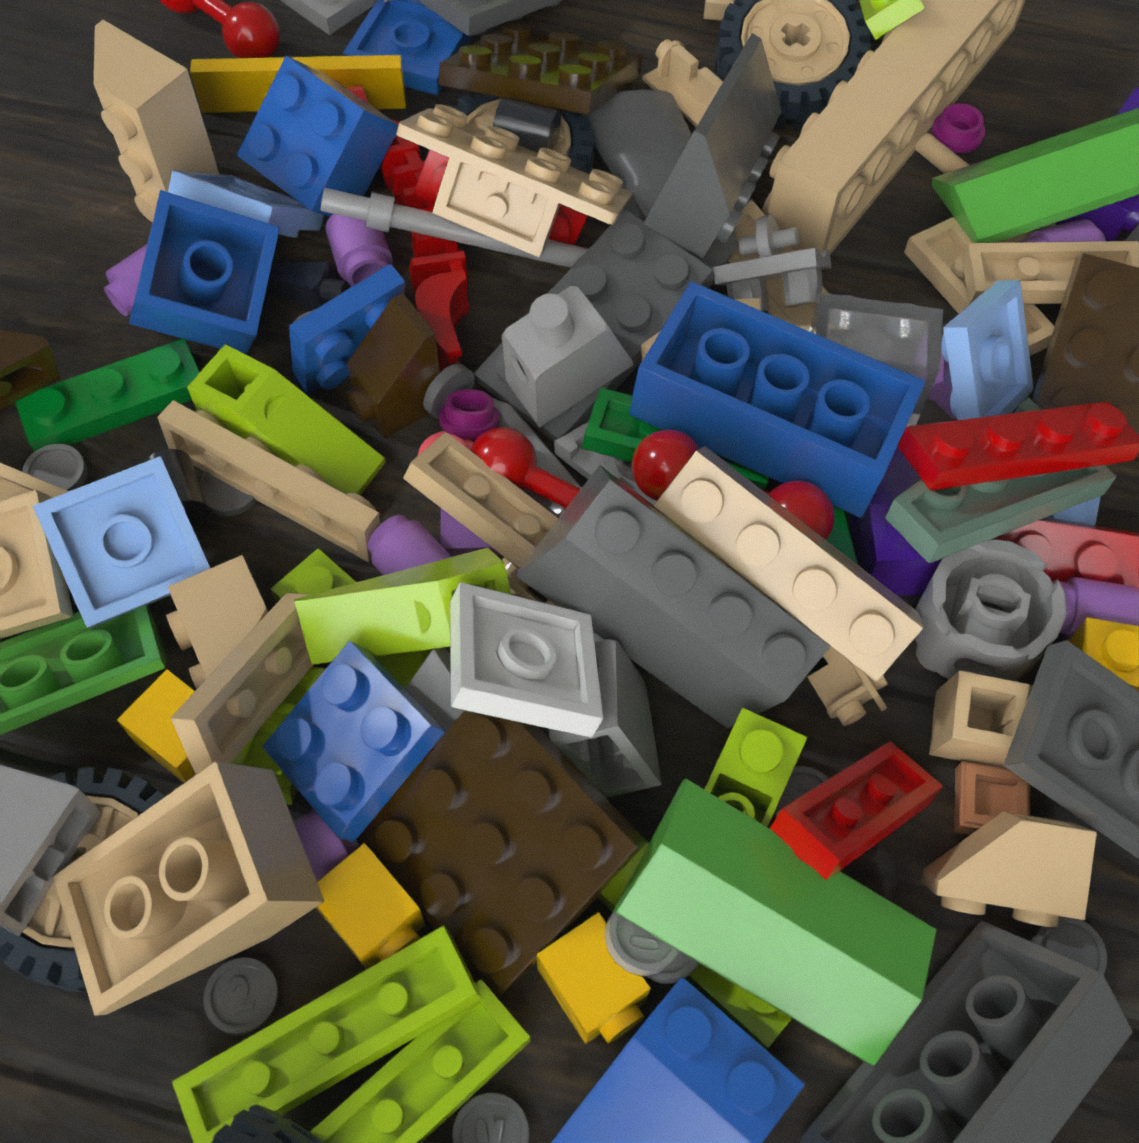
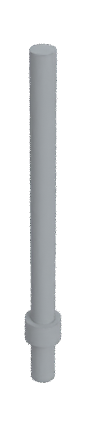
M325 187L323 191L320 211L366 221L365 227L388 232L389 227L569 268H572L589 249L548 239L544 253L540 257H536L432 212L394 204L395 197L372 192L371 197L368 198Z

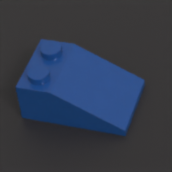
M681 977L631 1038L551 1143H762L805 1086V1083L688 981Z

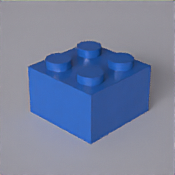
M285 56L237 156L310 211L331 217L332 213L320 211L324 187L364 196L396 136L399 125L326 74Z
M160 190L129 324L219 349L226 344L247 354L257 334L280 227Z

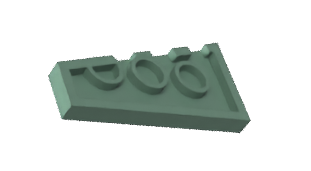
M1028 398L1017 407L1015 413L1042 409ZM1105 465L933 491H930L922 479H920L894 499L885 518L928 563H931L1102 496L1117 476Z

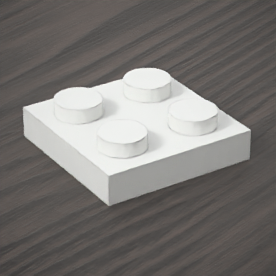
M459 582L450 601L451 707L592 738L603 720L591 615Z

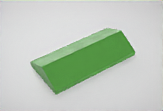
M1139 108L932 178V187L972 243H997L1139 194Z
M149 605L93 628H87L80 612L73 614L74 617L41 626L0 642V735L164 669L167 654Z
M688 779L682 781L613 910L614 913L875 1066L922 1001L937 930L840 871L828 880H825L811 866L802 862L794 854L792 848L771 829Z

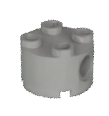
M990 539L942 558L915 608L919 612L923 629L915 637L917 643L916 656L924 668L932 672H938L939 675L947 679L953 677L958 671H964L1017 682L1034 667L1046 652L1047 647L1055 641L1065 621V592L1059 580L1057 579L1053 584L1050 577L1043 572L1047 564L1034 552L1011 541Z

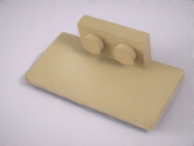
M436 104L434 109L428 108L399 122L397 136L449 157L432 212L433 214L536 257H540L544 253L561 204L614 225L627 207L632 196V192L621 188L623 181L608 172L592 169L591 173L587 174L570 167L571 159L560 152L548 148H540L537 153L518 145L519 137L499 127L488 126L487 130L484 131L467 124V115L449 106Z

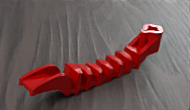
M361 84L346 87L350 92L368 103ZM396 135L378 170H381L384 182L388 190L391 189L396 204L433 212L435 203L413 194L425 161L421 160L419 145ZM410 231L413 240L414 258L411 259L409 270L413 292L415 293L416 309L435 333L440 372H442L445 368L459 363L457 357L462 356L455 329L463 316L469 311L464 250H459V242Z

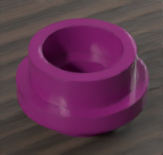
M963 103L952 104L935 118L931 133L954 153L971 152L981 145L985 136L984 118L981 112L971 105Z
M462 389L454 391L447 396L446 404L440 409L439 423L445 432L460 438L471 439L474 442L482 433L498 427L499 413L493 406L492 397L487 393L474 389Z

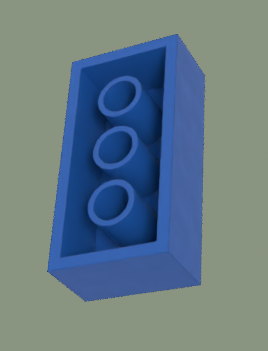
M690 281L638 368L629 415L662 430L671 429L683 432L694 439L700 447L706 446L718 455L781 483L789 481L812 483L828 495L833 506L862 518L885 475L926 381Z

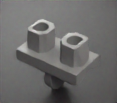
M773 215L762 216L756 222V235L739 239V248L742 255L759 253L760 258L713 267L715 284L726 285L728 297L732 299L760 298L761 311L763 312L769 310L765 280L782 277L786 306L821 302V270L831 268L830 252L828 250L819 252L818 248L814 247L782 254L783 247L799 244L798 229L793 227L779 230Z

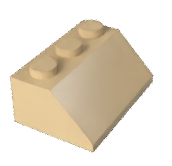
M105 20L95 25L94 86L104 109L101 112V116L116 140L121 153L118 157L119 163L130 177L137 195L134 198L135 203L141 213L153 222L160 190L168 192L172 170L219 174L188 69Z

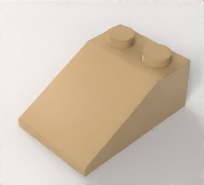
M218 761L212 763L53 876L94 1016L107 1015L256 945L325 902L274 771Z

